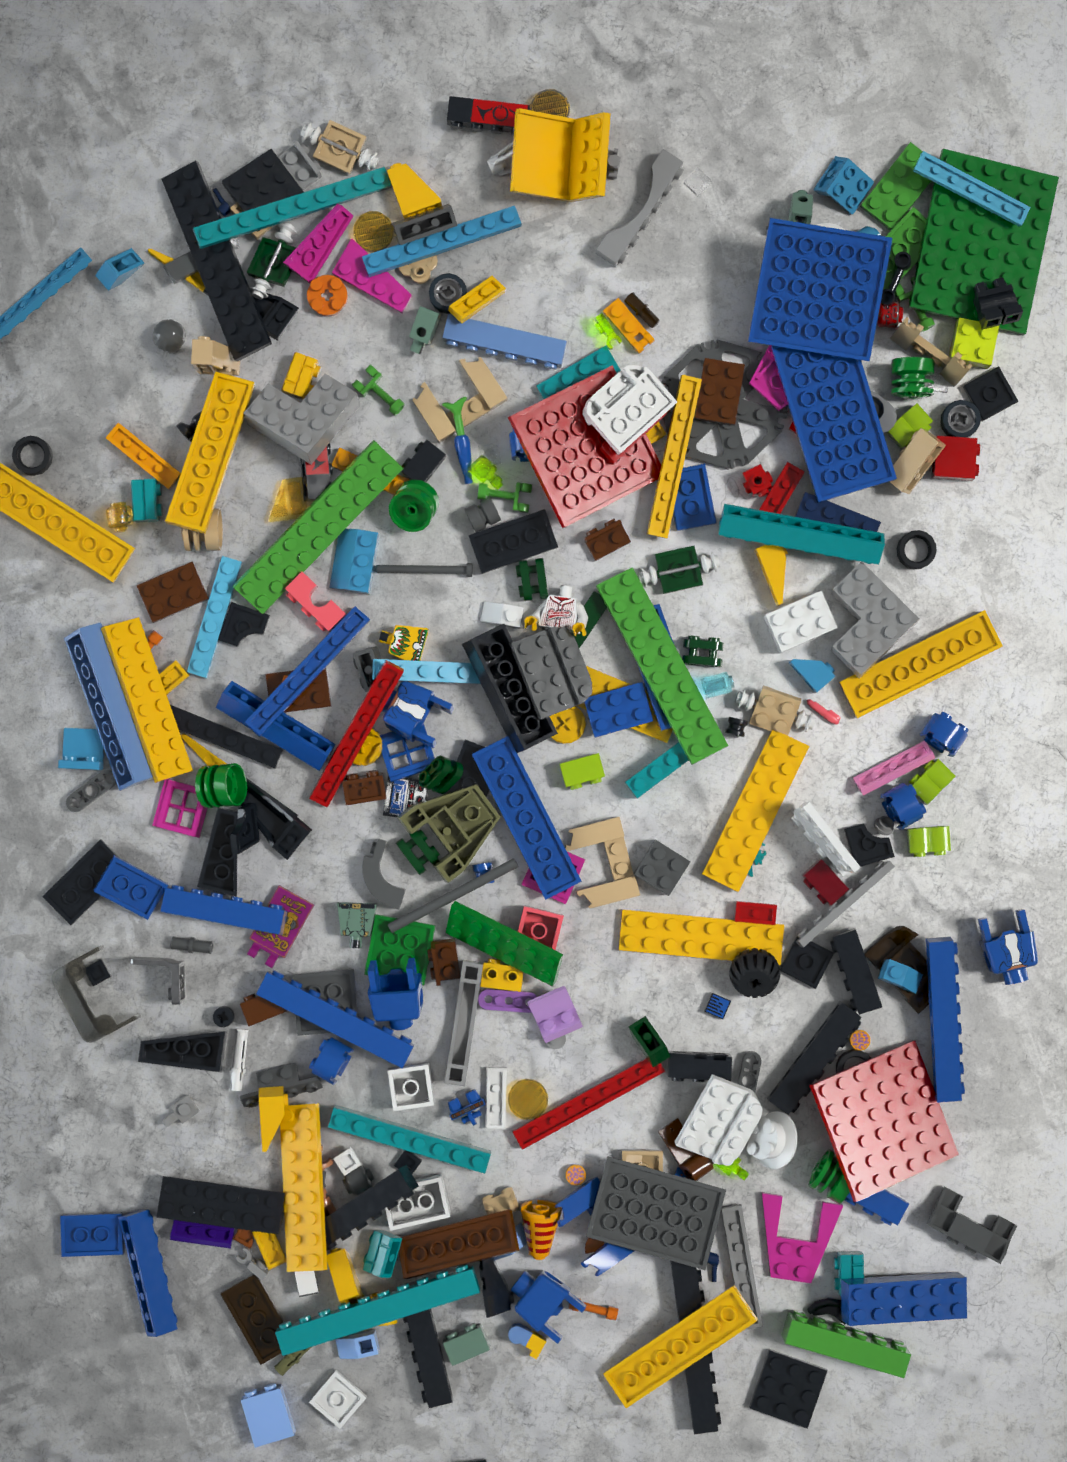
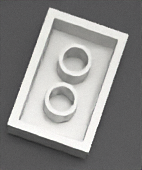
M822 590L763 616L779 653L838 628Z
M442 1174L415 1179L419 1187L413 1190L415 1194L405 1201L403 1197L399 1199V1205L390 1211L387 1208L385 1209L390 1231L450 1217L451 1211Z

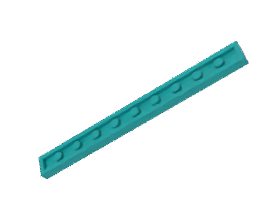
M385 167L194 227L193 231L198 245L202 249L327 209L337 204L389 189L392 185Z

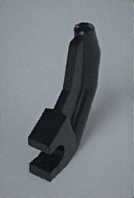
M825 1298L815 1301L807 1308L808 1313L813 1314V1316L830 1314L844 1325L846 1324L841 1319L840 1299Z

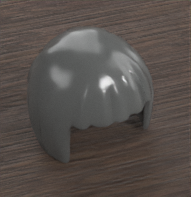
M172 319L160 321L154 327V332L152 333L155 345L163 351H168L169 354L177 352L184 344L186 337L184 327Z

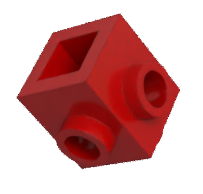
M761 464L742 473L745 480L743 486L747 494L751 493L753 497L758 495L761 498L770 493L769 489L772 488L771 482H773L769 471H764ZM755 481H761V484H755Z

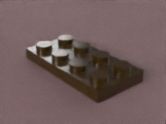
M252 1274L221 1292L220 1295L260 1365L281 1354L275 1332L277 1328H280L279 1325L285 1321L263 1282L256 1275Z

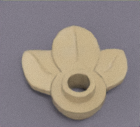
M435 255L399 267V270L404 276L411 277L414 282L424 284L429 280L431 271L436 268L438 259ZM419 271H424L421 275L417 274Z

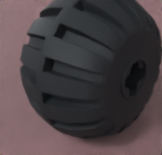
M757 948L740 952L732 961L729 970L733 987L740 994L746 997L752 996V998L764 997L770 994L777 987L781 975L780 967L775 957L766 950H758Z

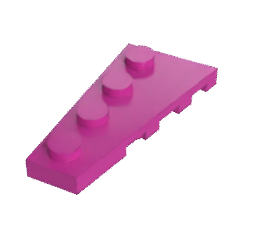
M351 238L332 274L403 314L412 295L388 272L369 277L362 260V256L368 255V253Z

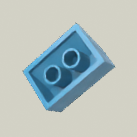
M346 528L338 536L329 588L370 595L379 541L378 532Z

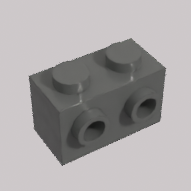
M377 646L353 653V662L355 668L359 671L360 684L365 689V692H368L374 681L372 680L373 659H381Z

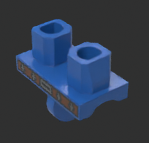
M475 1089L465 1093L469 1104L463 1107L458 1097L448 1101L451 1120L467 1114V1116L461 1118L463 1124L471 1121L473 1126L477 1124L475 1118L482 1116L480 1110L474 1113L472 1111L485 1105L486 1102Z

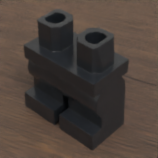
M1003 277L993 280L992 289L987 288L986 282L975 284L973 303L976 307L982 330L999 326L1000 323L1004 325L1017 322L1022 316L1023 309L1021 304L1018 305L1012 284L1007 285Z

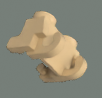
M512 1187L502 1190V1194L499 1196L488 1195L482 1198L487 1215L508 1209L512 1210V1212L521 1210Z

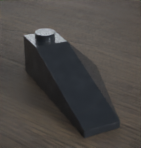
M494 1258L479 1261L480 1278L483 1281L482 1293L486 1318L511 1310V1304L515 1303L514 1294L512 1291H509L508 1284Z

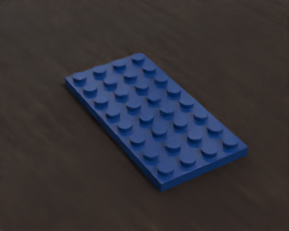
M771 346L817 502L820 503L896 480L897 477L862 361Z

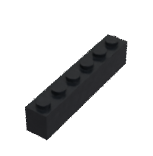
M839 1001L767 1097L768 1101L787 1115L790 1112L794 1113L800 1106L799 1100L802 1096L806 1097L811 1092L810 1085L815 1079L818 1081L825 1072L823 1068L826 1064H831L837 1056L835 1052L838 1048H843L849 1040L847 1036L850 1032H855L861 1025L859 1020L862 1017Z
M407 1165L396 1170L325 1218L327 1251L338 1245L336 1243L338 1239L341 1238L344 1241L352 1236L351 1231L355 1228L359 1231L368 1225L367 1220L370 1218L374 1221L384 1215L382 1212L384 1209L387 1208L390 1211L399 1205L398 1200L402 1197L405 1201L415 1194L413 1190L419 1187Z
M412 1281L408 1282L409 1286L417 1284V1282ZM432 1309L403 1317L404 1323H408L409 1331H407L408 1341L413 1343L414 1351H411L413 1362L418 1363L419 1370L416 1371L418 1382L423 1383L424 1390L421 1391L423 1402L428 1403L429 1408L453 1403L452 1390Z

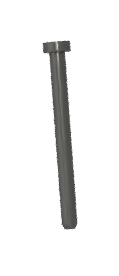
M467 563V566H375V572L467 574V577H472L473 570L472 563Z

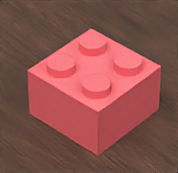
M524 905L518 932L556 950L564 915Z

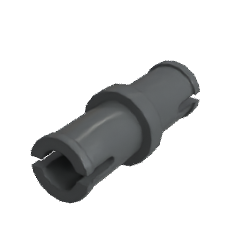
M175 936L171 939V949L186 950L189 953L202 952L212 954L213 941L196 940L195 937L187 939Z

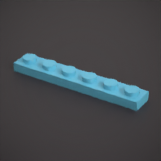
M924 151L921 153L913 169L914 172L1019 227L1022 226L1031 208Z
M224 556L221 558L187 669L188 673L204 678L208 677L219 641L218 638L234 592L233 585L237 582L242 566L241 561Z
M373 659L372 680H375L382 665L387 660L404 669L399 681L481 684L471 663Z

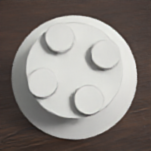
M778 1111L771 1112L760 1118L747 1141L748 1154L753 1155L763 1166L769 1169H780L786 1166L793 1158L797 1147V1130L793 1120L787 1114Z

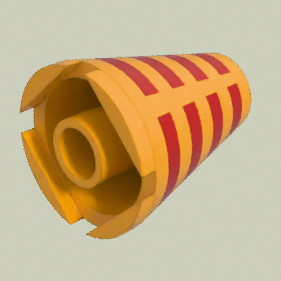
M531 1200L521 1205V1216L529 1255L533 1256L536 1260H543L549 1256L558 1226L557 1221H559L562 1207L555 1208L557 1203L548 1200H537V1204H532Z

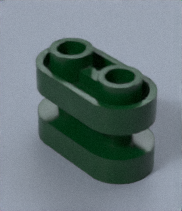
M543 558L535 559L536 565L528 566L527 560L519 561V565H516L517 578L521 577L522 585L518 586L520 598L524 597V601L532 600V594L540 593V599L548 598ZM537 573L539 585H530L529 574Z
M688 636V639H684L683 648L689 649L688 655H682L685 665L722 667L723 659L717 658V651L724 650V643L720 642V638L708 637V641L700 640V636ZM697 649L709 650V657L697 656Z
M437 756L419 774V785L428 790L432 789L433 792L438 794H444L461 778L463 765L447 757Z
M420 829L413 834L409 833L411 836L409 841L405 842L401 838L396 842V845L419 875L426 871L423 866L425 863L430 861L432 865L436 864L439 861L438 856L440 855L433 845L429 847L425 842L428 838ZM415 845L424 853L419 859L411 850Z

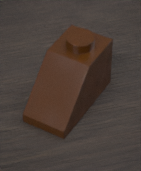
M255 993L244 997V1002L240 1003L248 1026L288 1011L260 996H255Z

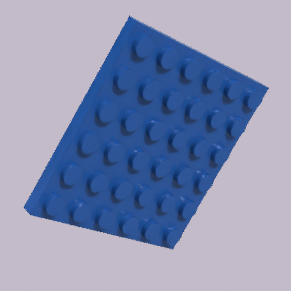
M769 218L748 342L870 361L893 238Z

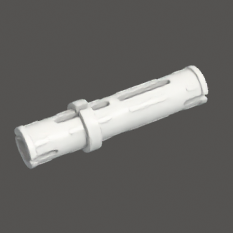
M236 1029L233 1062L232 1067H230L231 1082L229 1090L242 1091L244 1073H246L244 1067L249 1032L246 1029Z

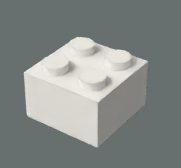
M429 1062L406 1065L403 1069L400 1067L388 1069L393 1111L434 1106L435 1100Z

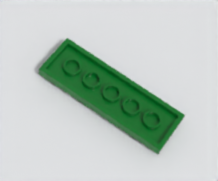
M454 901L451 905L446 934L548 985L554 986L563 958L562 953L457 901Z

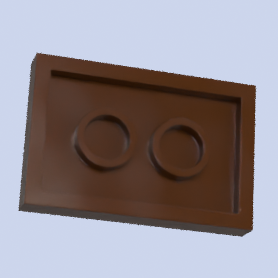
M709 358L704 359L695 419L735 426L745 364Z
M193 562L137 585L152 623H156L209 599Z
M327 668L317 676L284 713L332 707ZM294 670L265 674L268 697L282 683L284 675L289 676Z

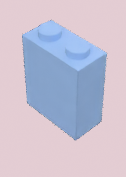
M271 1383L264 1386L263 1390L257 1391L252 1389L245 1392L241 1403L255 1448L295 1435L296 1429L282 1384L276 1385V1383Z

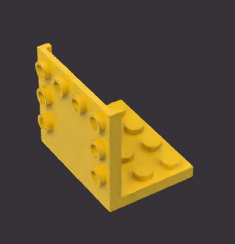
M521 108L516 109L510 192L567 202L605 196L611 113L603 112L572 119Z

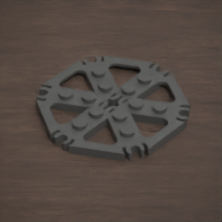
M717 339L718 348H715V341L711 340L712 347L706 349L702 342L700 344L702 352H700L697 344L664 376V378L671 380V382L662 380V384L668 386L669 393L676 400L680 381L679 373L693 360H700L703 367L705 358L722 361V354L727 351L746 356L749 359V365L744 369L735 426L698 420L694 417L687 446L689 451L685 455L686 458L729 469L727 461H730V467L734 469L735 460H740L741 465L745 466V459L743 457H746L749 464L782 432L774 427L783 429L784 425L779 424L777 420L778 418L786 419L787 415L779 413L774 406H766L744 399L754 389L749 383L764 356L762 355L759 360L757 359L758 355L762 354V352ZM784 407L780 410L786 413L788 412L787 407ZM671 411L663 417L667 435L672 418ZM738 420L765 427L767 435L755 447L747 449L743 444ZM716 425L724 450V454L720 457L702 453L696 448L697 443Z

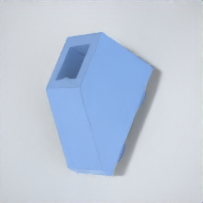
M376 1329L335 1339L340 1359H360L379 1354L380 1347Z

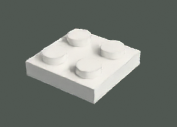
M335 1370L310 1399L309 1403L340 1429L367 1398V1395L338 1370Z

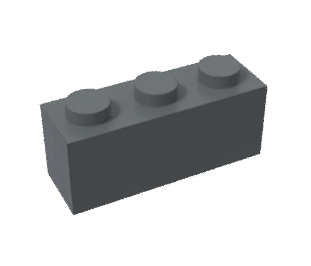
M449 204L391 223L399 245L458 226L452 206Z

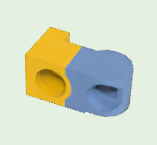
M514 1323L509 1327L508 1337L510 1341L529 1348V1356L537 1360L547 1342L546 1337L520 1323Z

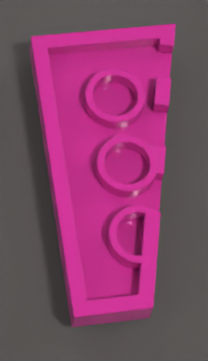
M337 204L283 263L303 280L311 283L352 220L353 215L342 205Z

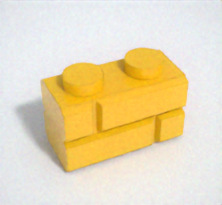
M295 352L281 391L303 400L314 387V385H311L313 378H317L320 373L321 366H318V360Z

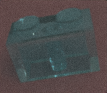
M727 672L701 679L705 699L729 694L732 692L731 688L734 687L732 675L728 676Z

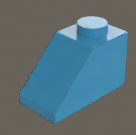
M131 248L106 260L95 276L109 291L125 282L145 263Z
M792 659L789 662L814 693H817L835 677L833 674L835 670L828 662L824 664L823 661Z
M886 959L883 962L877 979L916 994L923 974L909 966Z

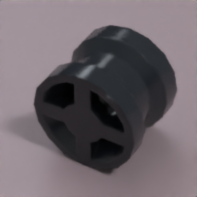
M728 717L729 726L725 729V733L745 737L744 728L748 725V721Z
M228 1006L219 1007L213 1014V1021L219 1027L229 1026L235 1018L234 1011Z

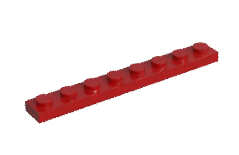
M385 660L311 792L309 799L325 807L329 806L404 672L403 668Z
M647 1058L512 1132L523 1150L664 1073L665 1070L661 1063L652 1067Z

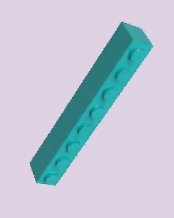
M724 504L719 522V535L726 538H738L747 542L754 541L769 546H781L786 549H797L807 553L813 552L828 557L835 556L846 560L861 561L866 564L879 565L885 546V533Z
M338 1105L334 1106L328 1128L484 1174L486 1173L491 1156L490 1150Z

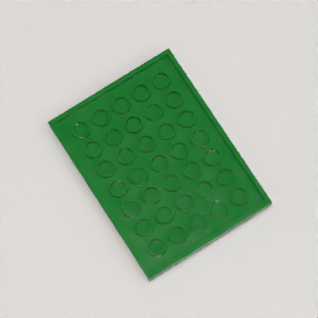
M942 149L940 160L1031 208L1022 226L1019 227L934 182L908 308L957 320L964 318L979 321L976 307L973 303L975 284L986 282L987 288L992 289L993 280L1003 277L1007 285L1012 284L1018 305L1021 304L1023 313L1017 322L1004 325L1000 323L999 330L1026 335L1059 177Z

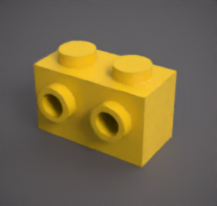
M488 958V962L484 961L480 987L521 992L523 972L508 964L500 963L498 959Z

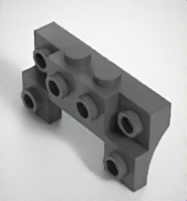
M944 1186L926 1224L947 1235L946 1239L956 1245L959 1242L966 1245L964 1249L972 1254L979 1252L1001 1264L1017 1225L999 1215L991 1229L957 1212L963 1196Z

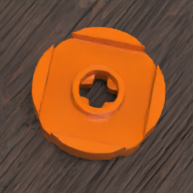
M322 275L311 281L307 290V300L315 312L321 316L329 317L338 314L345 307L348 293L341 279L332 275ZM325 291L333 293V297H330L329 301L322 297Z

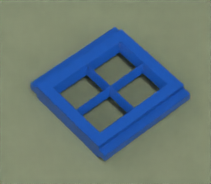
M423 724L420 732L427 734L425 725ZM392 731L380 735L382 739L381 752L391 782L421 773L435 759L430 746L423 744L408 749L406 738ZM402 740L405 751L390 755L387 745ZM425 749L427 759L413 763L410 753ZM406 754L409 765L394 769L391 759Z

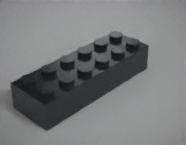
M501 624L463 643L462 646L506 736H509L516 752L519 753L558 733L550 716L541 720L538 719L509 645L513 640L505 624Z
M163 1176L156 1217L280 1234L285 1193Z

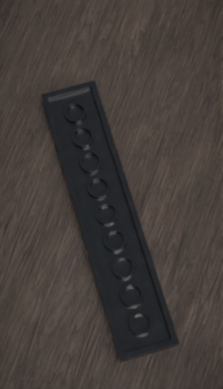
M195 160L162 178V182L232 356L238 362L271 345L272 342L231 241L227 240L202 249L198 245L193 228L222 218L201 166Z

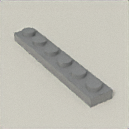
M881 861L873 868L875 872L871 876L866 874L858 881L860 885L855 890L850 888L843 895L845 898L840 903L836 901L828 908L829 913L825 916L822 914L813 921L815 925L808 930L806 927L797 935L799 937L796 941L801 948L805 947L895 867L891 861L885 863Z
M742 1205L722 1207L721 1211L734 1285L758 1318L757 1322L745 1330L763 1327Z

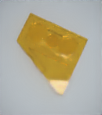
M302 477L282 480L269 518L270 523L297 519L308 508L307 502H304Z

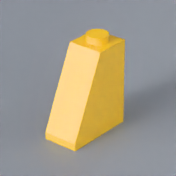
M401 163L393 164L387 170L404 219L442 206L440 197L406 163L402 165Z
M336 1248L330 1251V1254L327 1255V1263L339 1302L341 1304L350 1302V1305L358 1303V1299L365 1296L349 1253L345 1248Z

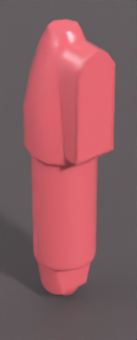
M807 700L810 708L833 724L839 723L841 717L835 712L825 709L816 701Z

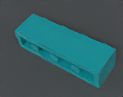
M676 743L625 781V784L637 799L689 761L680 743Z

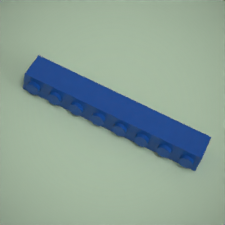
M951 937L926 938L933 1087L937 1103L962 1101V1094H965L964 1082H961V1074H964L963 1063L960 1062L963 1048L962 1043L959 1042L962 1028L957 1016L961 1014V1008L956 996L960 994V988L955 975L959 974L958 963L955 962L954 955L958 953L957 943Z
M276 970L266 973L256 995L403 1069L414 1047V1044L411 1043L412 1039L402 1034L400 1037L394 1035V1030L384 1025L381 1028L375 1025V1020L367 1016L363 1019L356 1015L357 1011L346 1007V1009L339 1007V1002L329 997L327 1000L323 999L318 991L311 988L308 991L302 988V983L294 979L290 982L283 978L284 974Z

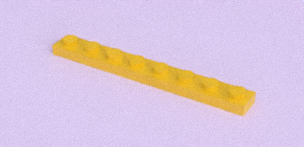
M687 375L680 376L676 395L677 403L674 405L647 529L648 535L668 539L702 379Z

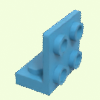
M835 156L813 190L819 195L830 196L844 210L853 215L874 184V181L849 158Z
M64 728L62 760L58 762V768L103 770L104 747L97 729Z

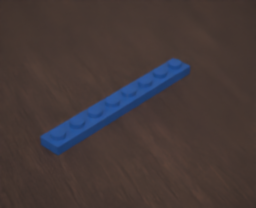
M355 606L256 709L244 724L257 736L261 737L370 622V619Z

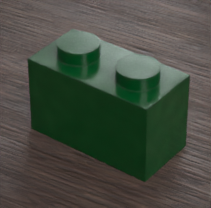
M646 1016L628 1026L632 1038L652 1067L657 1066L670 1057L667 1046Z

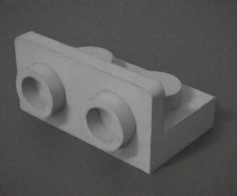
M296 140L293 142L294 145L278 156V158L301 189L304 190L322 177L320 173L322 168L315 159L312 161L309 158L308 154L310 152L305 144H299Z

